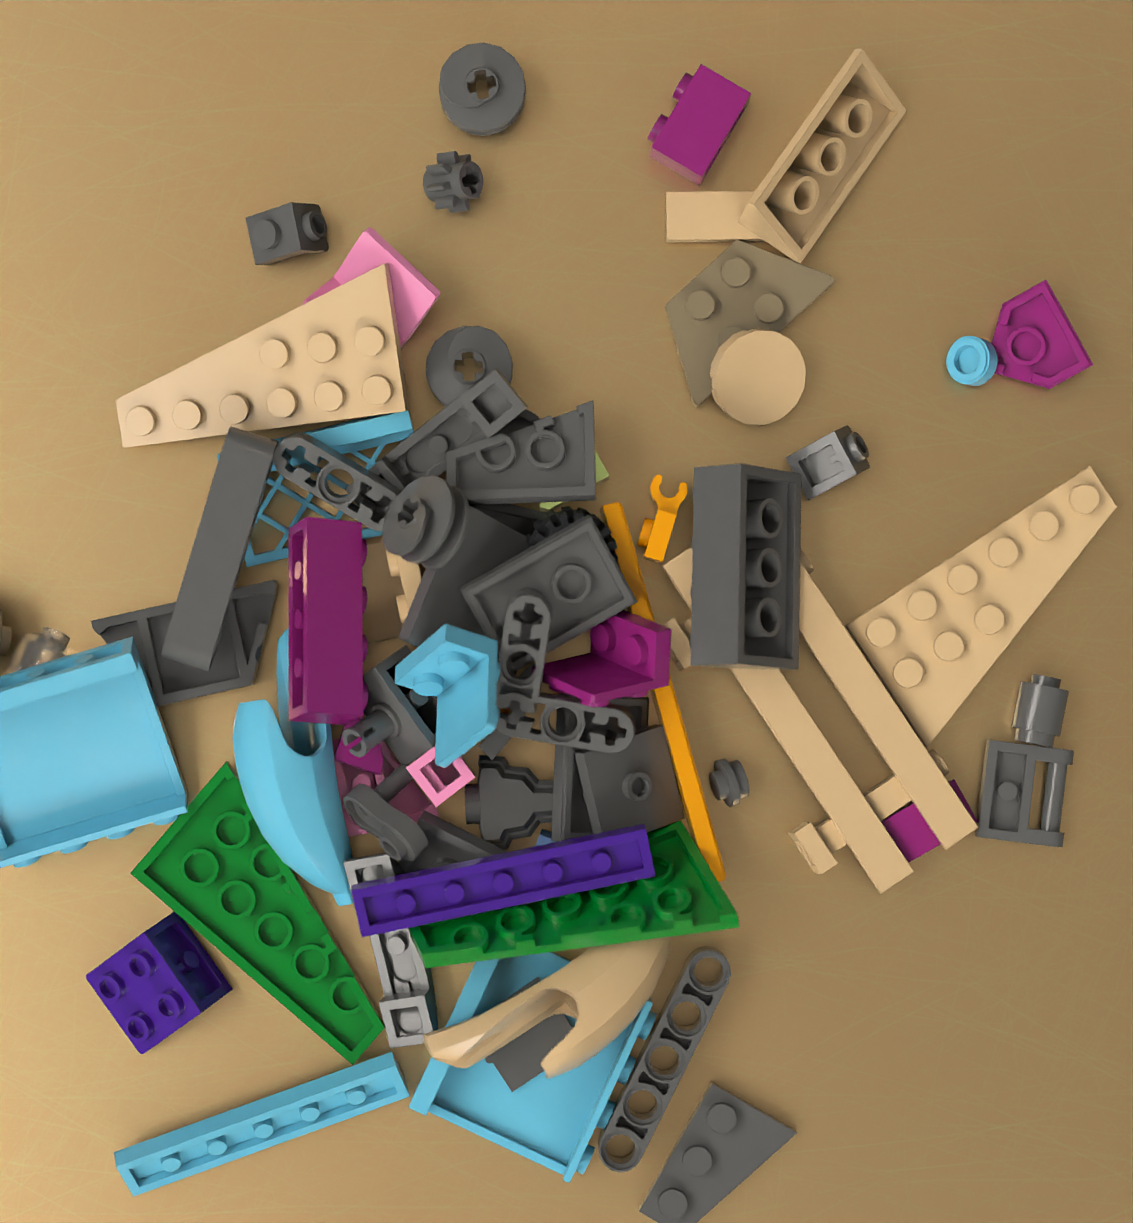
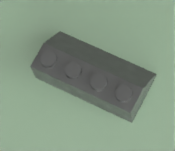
M742 463L694 467V487L692 490L693 536L691 546L693 553L692 586L690 590L692 599L691 635L689 641L691 649L690 665L715 668L799 670L802 474Z

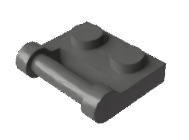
M986 740L977 814L978 822L976 823L978 828L975 831V836L1063 847L1064 833L1060 832L1067 766L1073 765L1074 750ZM1036 761L1048 762L1041 827L1040 829L1028 828Z

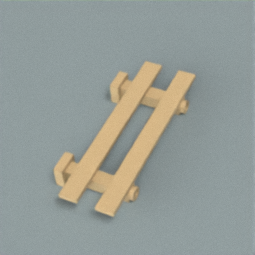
M692 546L662 566L690 609L692 607L690 595L692 586ZM800 549L799 633L894 774L865 794H862L779 669H730L829 816L828 819L816 827H813L811 822H803L788 832L813 872L823 874L838 864L832 854L848 844L878 891L883 893L914 872L881 823L883 819L912 800L944 849H948L976 830L978 826L944 777L949 774L945 762L934 749L929 752L926 750L809 575L814 571L813 566L805 553ZM673 617L664 623L663 626L671 629L670 657L679 671H682L690 666L691 661L689 643L691 618L679 625Z

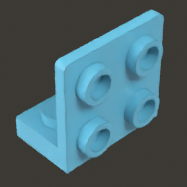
M448 624L443 625L395 666V684L413 689L419 695L437 697L435 765L444 768L465 754L488 734L492 733L497 726L500 714L499 707L496 705L497 682L500 676V664L497 662L498 641Z

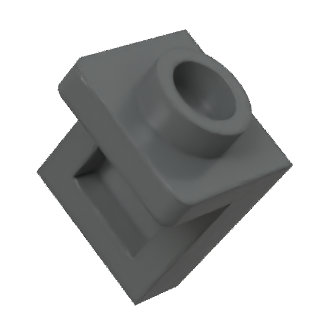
M290 202L246 217L255 265H270L303 253L320 254L329 249L326 237L327 225L318 204Z

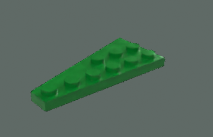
M226 761L188 805L187 812L180 814L177 820L167 829L130 874L353 1065L385 1028L384 1022L294 870L282 862L261 834L247 806L239 778L229 761Z
M680 820L647 833L655 871L654 877L424 924L408 929L424 967L431 968L740 928L738 913Z

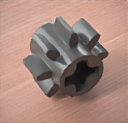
M457 151L437 153L438 164L426 166L423 177L425 194L431 201L435 202L437 210L449 209L450 213L470 210L469 199L480 198V193L483 189V174L480 167L471 161L470 154L458 155Z

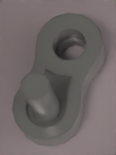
M401 764L374 790L364 784L356 785L343 797V805L357 825L379 839L382 849L395 860L402 858L411 862L428 847V841L424 832L414 820L388 804L414 779L406 769L408 766Z

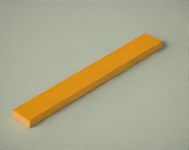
M617 501L603 505L600 508L603 523L612 532L610 535L617 544V549H614L615 554L618 556L617 565L637 600L636 603L627 607L628 612L655 622L622 503ZM669 673V685L650 690L659 723L664 728L677 787L691 837L718 882L725 881L727 875Z

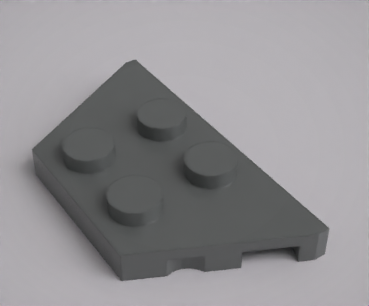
M277 580L235 588L209 672L161 657L176 602L92 620L91 624L94 631L107 644L133 636L157 706L254 685L278 590Z

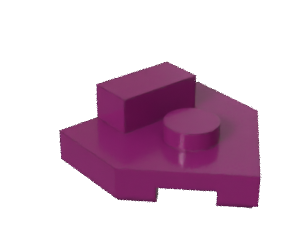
M1047 280L1040 282L1002 304L991 343L996 350L998 358L995 374L1051 389L1094 365Z

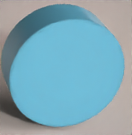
M964 336L956 340L950 347L946 358V366L950 376L955 381L970 386H979L990 380L995 373L998 362L994 346L989 341L975 336Z

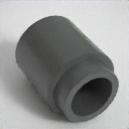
M1032 674L1030 683L1020 682L1012 727L1016 728L1014 740L1053 748L1055 736L1060 737L1069 694V691L1059 689L1061 679Z

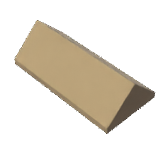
M855 48L749 199L738 221L748 230L799 263L804 260L907 111L863 49Z

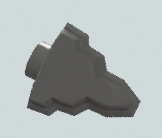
M479 755L478 784L465 785V813L467 825L479 824L483 840L506 850L513 839L530 837L540 823L552 822L554 780H538L529 768L510 766L505 757L496 756L492 760L488 755Z

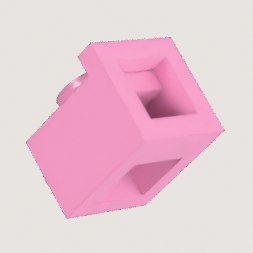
M435 745L406 767V769L434 806L437 807L474 779L476 775L461 756L446 768L435 765Z

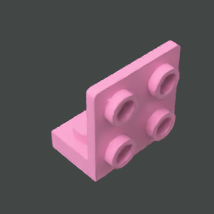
M368 228L360 235L334 277L307 297L303 304L384 263H389L400 347L402 350L440 296V291L373 228Z

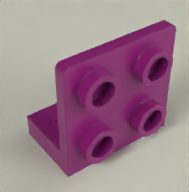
M622 610L591 628L590 653L545 663L542 680L543 683L549 685L550 690L568 693L579 698L583 705L590 707H604L610 704V700L624 696L634 698L646 696L648 690L669 685L671 629ZM532 666L531 674L535 671L536 666Z

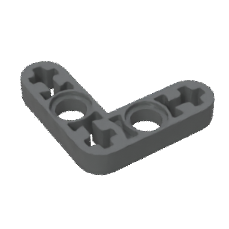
M534 591L523 592L517 595L509 604L505 615L498 661L500 664V676L497 682L496 705L499 707L500 714L496 729L510 737L605 753H618L626 749L632 742L635 733V720L625 707L616 704H609L604 707H590L583 705L579 698L541 692L552 622V607L542 594ZM526 603L535 604V612L543 615V620H535L530 634V639L540 638V646L527 640H510L511 634L519 638L522 635L524 621L523 618L516 616L515 611L523 610ZM516 651L528 652L536 662L535 671L527 677L514 675L508 667L509 656ZM511 700H516L520 702V710L535 713L537 703L545 704L546 706L540 718L541 730L532 728L536 718L523 716L520 717L517 724L508 723L509 716L506 713H501V708H508ZM557 708L572 710L577 717V727L569 733L556 732L549 722V716L553 710ZM585 711L595 713L591 722L595 724H607L609 717L619 718V727L625 728L626 733H618L616 740L611 741L606 739L607 734L605 730L591 728L590 738L582 737L581 735L586 724Z

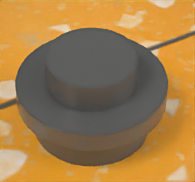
M725 758L716 760L714 772L709 773V783L713 795L718 801L723 800L728 807L739 805L740 799L749 796V783L742 764L738 760L730 762Z

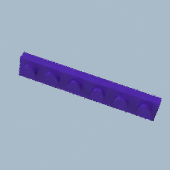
M645 824L353 884L351 892L361 937H367L654 877L655 871Z

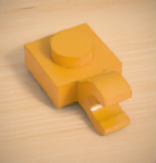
M657 474L650 485V495L657 505V512L654 520L645 517L637 545L646 548L643 559L662 564L678 508L687 494V483L681 481L678 493L674 497L667 498L660 493L659 486L662 482V476Z

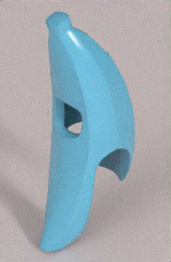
M288 627L278 639L276 675L279 724L271 705L265 699L238 704L233 724V746L238 777L247 806L261 834L282 862L311 885L333 894L338 906L353 904V899L343 862L353 857L337 784L331 724L289 721Z

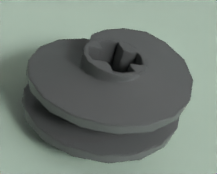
M484 42L468 44L453 52L442 66L439 96L444 114L455 127L471 135L488 136L502 132L516 121L524 107L526 84L523 71L515 57L503 48ZM487 81V87H491L489 89V97L485 99L478 98L477 92H474L476 91V82Z
M461 326L447 331L434 342L426 359V378L435 398L446 407L496 368L511 384L513 377L512 357L506 343L493 330L481 326ZM473 358L476 366L483 368L482 373H475V380L465 381L463 373L456 371L457 366H464V359Z
M434 475L420 477L408 484L395 498L387 512L383 525L382 540L386 550L393 555L401 556L407 562L415 564L421 562L425 568L430 570L443 567L454 557L465 538L470 515L467 496L458 487L448 484L444 479Z

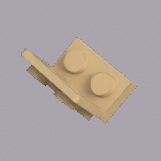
M383 541L367 544V558L362 567V586L366 587L368 594L367 607L363 614V634L366 635L368 644L399 636L423 577L420 563H410L402 559L401 556L393 555L386 550Z

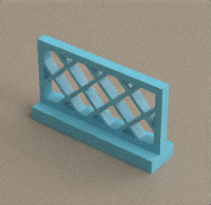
M410 410L405 412L368 416L301 433L314 437L342 455L347 453L353 454L366 462L365 468L369 469L376 463V459L385 444L406 439L414 432ZM287 436L276 438L274 440H277L279 445V443ZM299 445L293 451L286 450L292 456L289 463L292 466L306 463L315 468L314 472L318 474L322 470L321 467L312 464L304 458V453L306 452L304 447ZM377 447L371 458L360 452V450ZM221 452L217 455L218 461H219ZM274 462L271 468V472L277 470L274 465ZM281 474L277 480L269 476L267 483L273 487L259 508L255 525L260 518L283 532L284 535L274 550L257 554L254 552L250 538L245 554L246 566L250 567L288 558L289 546L283 547L289 537V528L299 521L307 507L326 519L341 520L343 512L339 510L336 516L311 502L314 495L310 492L304 498L281 484L284 479ZM328 474L327 479L345 490L349 485L334 475ZM277 489L302 504L289 527L263 513ZM369 527L362 528V538L364 539L383 535V531H375Z

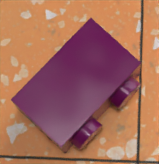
M700 64L694 76L686 72L673 93L672 98L678 101L671 115L668 118L661 114L648 135L647 139L653 142L650 157L700 186L747 108L751 93Z

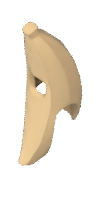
M671 937L590 947L563 968L488 1011L452 1026L424 1034V1045L435 1060L457 1068H468L502 1048L544 1019L552 1015L565 1014L577 1020L576 1025L548 1053L541 1062V1066L546 1073L545 1077L547 1079L573 1070L602 1051L638 1015L653 994L667 962Z

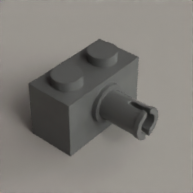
M407 645L363 675V682L368 687V702L363 711L366 717L353 726L348 727L342 733L345 747L358 737L362 739L357 745L348 750L356 757L365 756L369 750L384 740L399 762L408 766L436 745L437 697L419 695L413 689L395 684V666L412 653Z

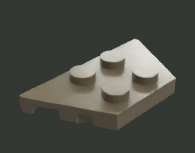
M740 240L732 243L665 304V310L674 334L681 366L684 369L692 403L698 408L712 395L711 363L719 347L733 334L743 330L748 331L758 328H769L780 333L834 284L835 279L829 274Z

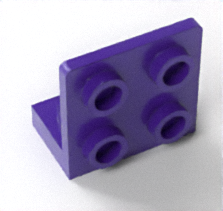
M175 912L143 932L86 975L89 984L140 1054H144L233 990L186 922Z

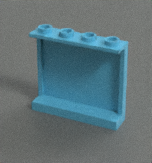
M133 636L0 676V868L13 865L16 868L25 867L38 861L41 856L59 850L63 854L72 853L85 847L89 841L103 837L119 839L132 833L136 827L149 823H154L155 825L169 824L177 820L180 814L187 812L188 791Z
M555 952L475 962L445 1028L488 1011L537 977L543 980L569 964L572 960ZM652 998L648 999L635 1019L616 1039L584 1064L550 1079L545 1077L546 1073L543 1071L513 1092L494 1064L487 1063L485 1058L468 1068H457L435 1060L431 1056L408 1108L425 1116L430 1112L562 1174L563 1180L570 1183L575 1171L583 1175L591 1160L595 1147L588 1143L595 1127L604 1130L612 1115L616 1103L609 1100V1097L616 1082L625 1085L632 1072L636 1058L629 1054L637 1037L646 1040L657 1016V1013L650 1011L653 1005ZM565 1015L571 1026L574 1027L577 1020Z

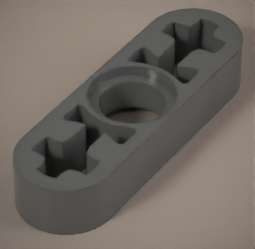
M305 433L288 435L279 443L274 452V465L284 478L375 531H383L387 514L382 519L378 518L374 514L377 506L365 498L361 501L359 507L352 502L362 491L365 482L371 486L365 494L366 496L375 501H380L383 496H386L392 500L390 503L391 507L395 498L401 492L396 486ZM300 445L306 449L304 458L317 466L322 457L329 462L319 472L317 481L309 476L316 469L306 463L300 464L297 468L289 464L292 456L286 452L287 449L293 451ZM335 469L347 471L354 481L352 492L346 495L334 493L327 483L329 472Z

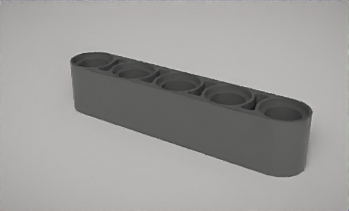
M232 426L229 428L161 653L162 658L209 672L274 462V452L278 446L277 440Z
M710 946L699 947L693 950L687 957L636 1059L632 1072L615 1102L612 1115L605 1129H602L598 1139L599 1156L603 1164L612 1171L626 1172L636 1167L640 1162L729 983L731 976L730 964L724 954L717 948ZM711 957L721 963L720 975L712 982H701L694 975L695 965L699 960ZM688 1001L697 1005L700 1013L694 1024L680 1026L673 1021L672 1013L678 1004ZM660 1046L672 1047L678 1054L677 1062L668 1070L657 1069L650 1062L651 1054ZM640 1090L649 1091L656 1098L653 1109L644 1114L635 1113L628 1105L632 1094ZM615 1135H626L634 1142L633 1150L625 1157L618 1158L612 1156L606 1149L607 1142Z

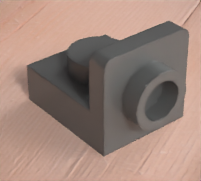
M848 425L829 433L786 457L792 471L802 474L801 488L808 500L870 468V464L866 459L869 457V451L864 440L857 432H852Z

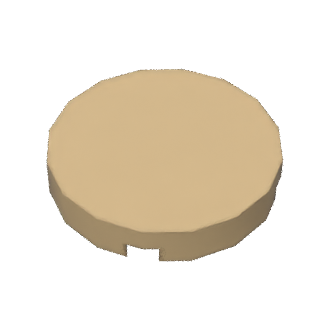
M769 328L743 330L735 333L719 347L711 363L710 377L712 378L713 387L711 391L715 402L728 416L747 425H767L782 419L797 405L805 388L806 367L802 353L790 338Z

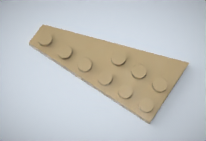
M384 263L116 399L123 448L227 435L231 426L250 432L410 410L389 263Z
M1090 466L845 625L924 747L927 748L1116 509V504Z

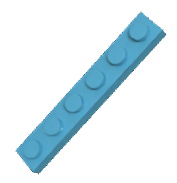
M389 1052L114 1152L116 1168L134 1197L410 1097L407 1083L393 1052Z

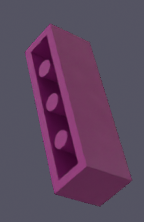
M305 517L289 528V721L345 725L362 717L363 711L367 706L368 687L363 682V662L368 652V640L366 635L363 634V614L367 607L368 594L366 587L362 586V567L367 558V543L362 538V523Z

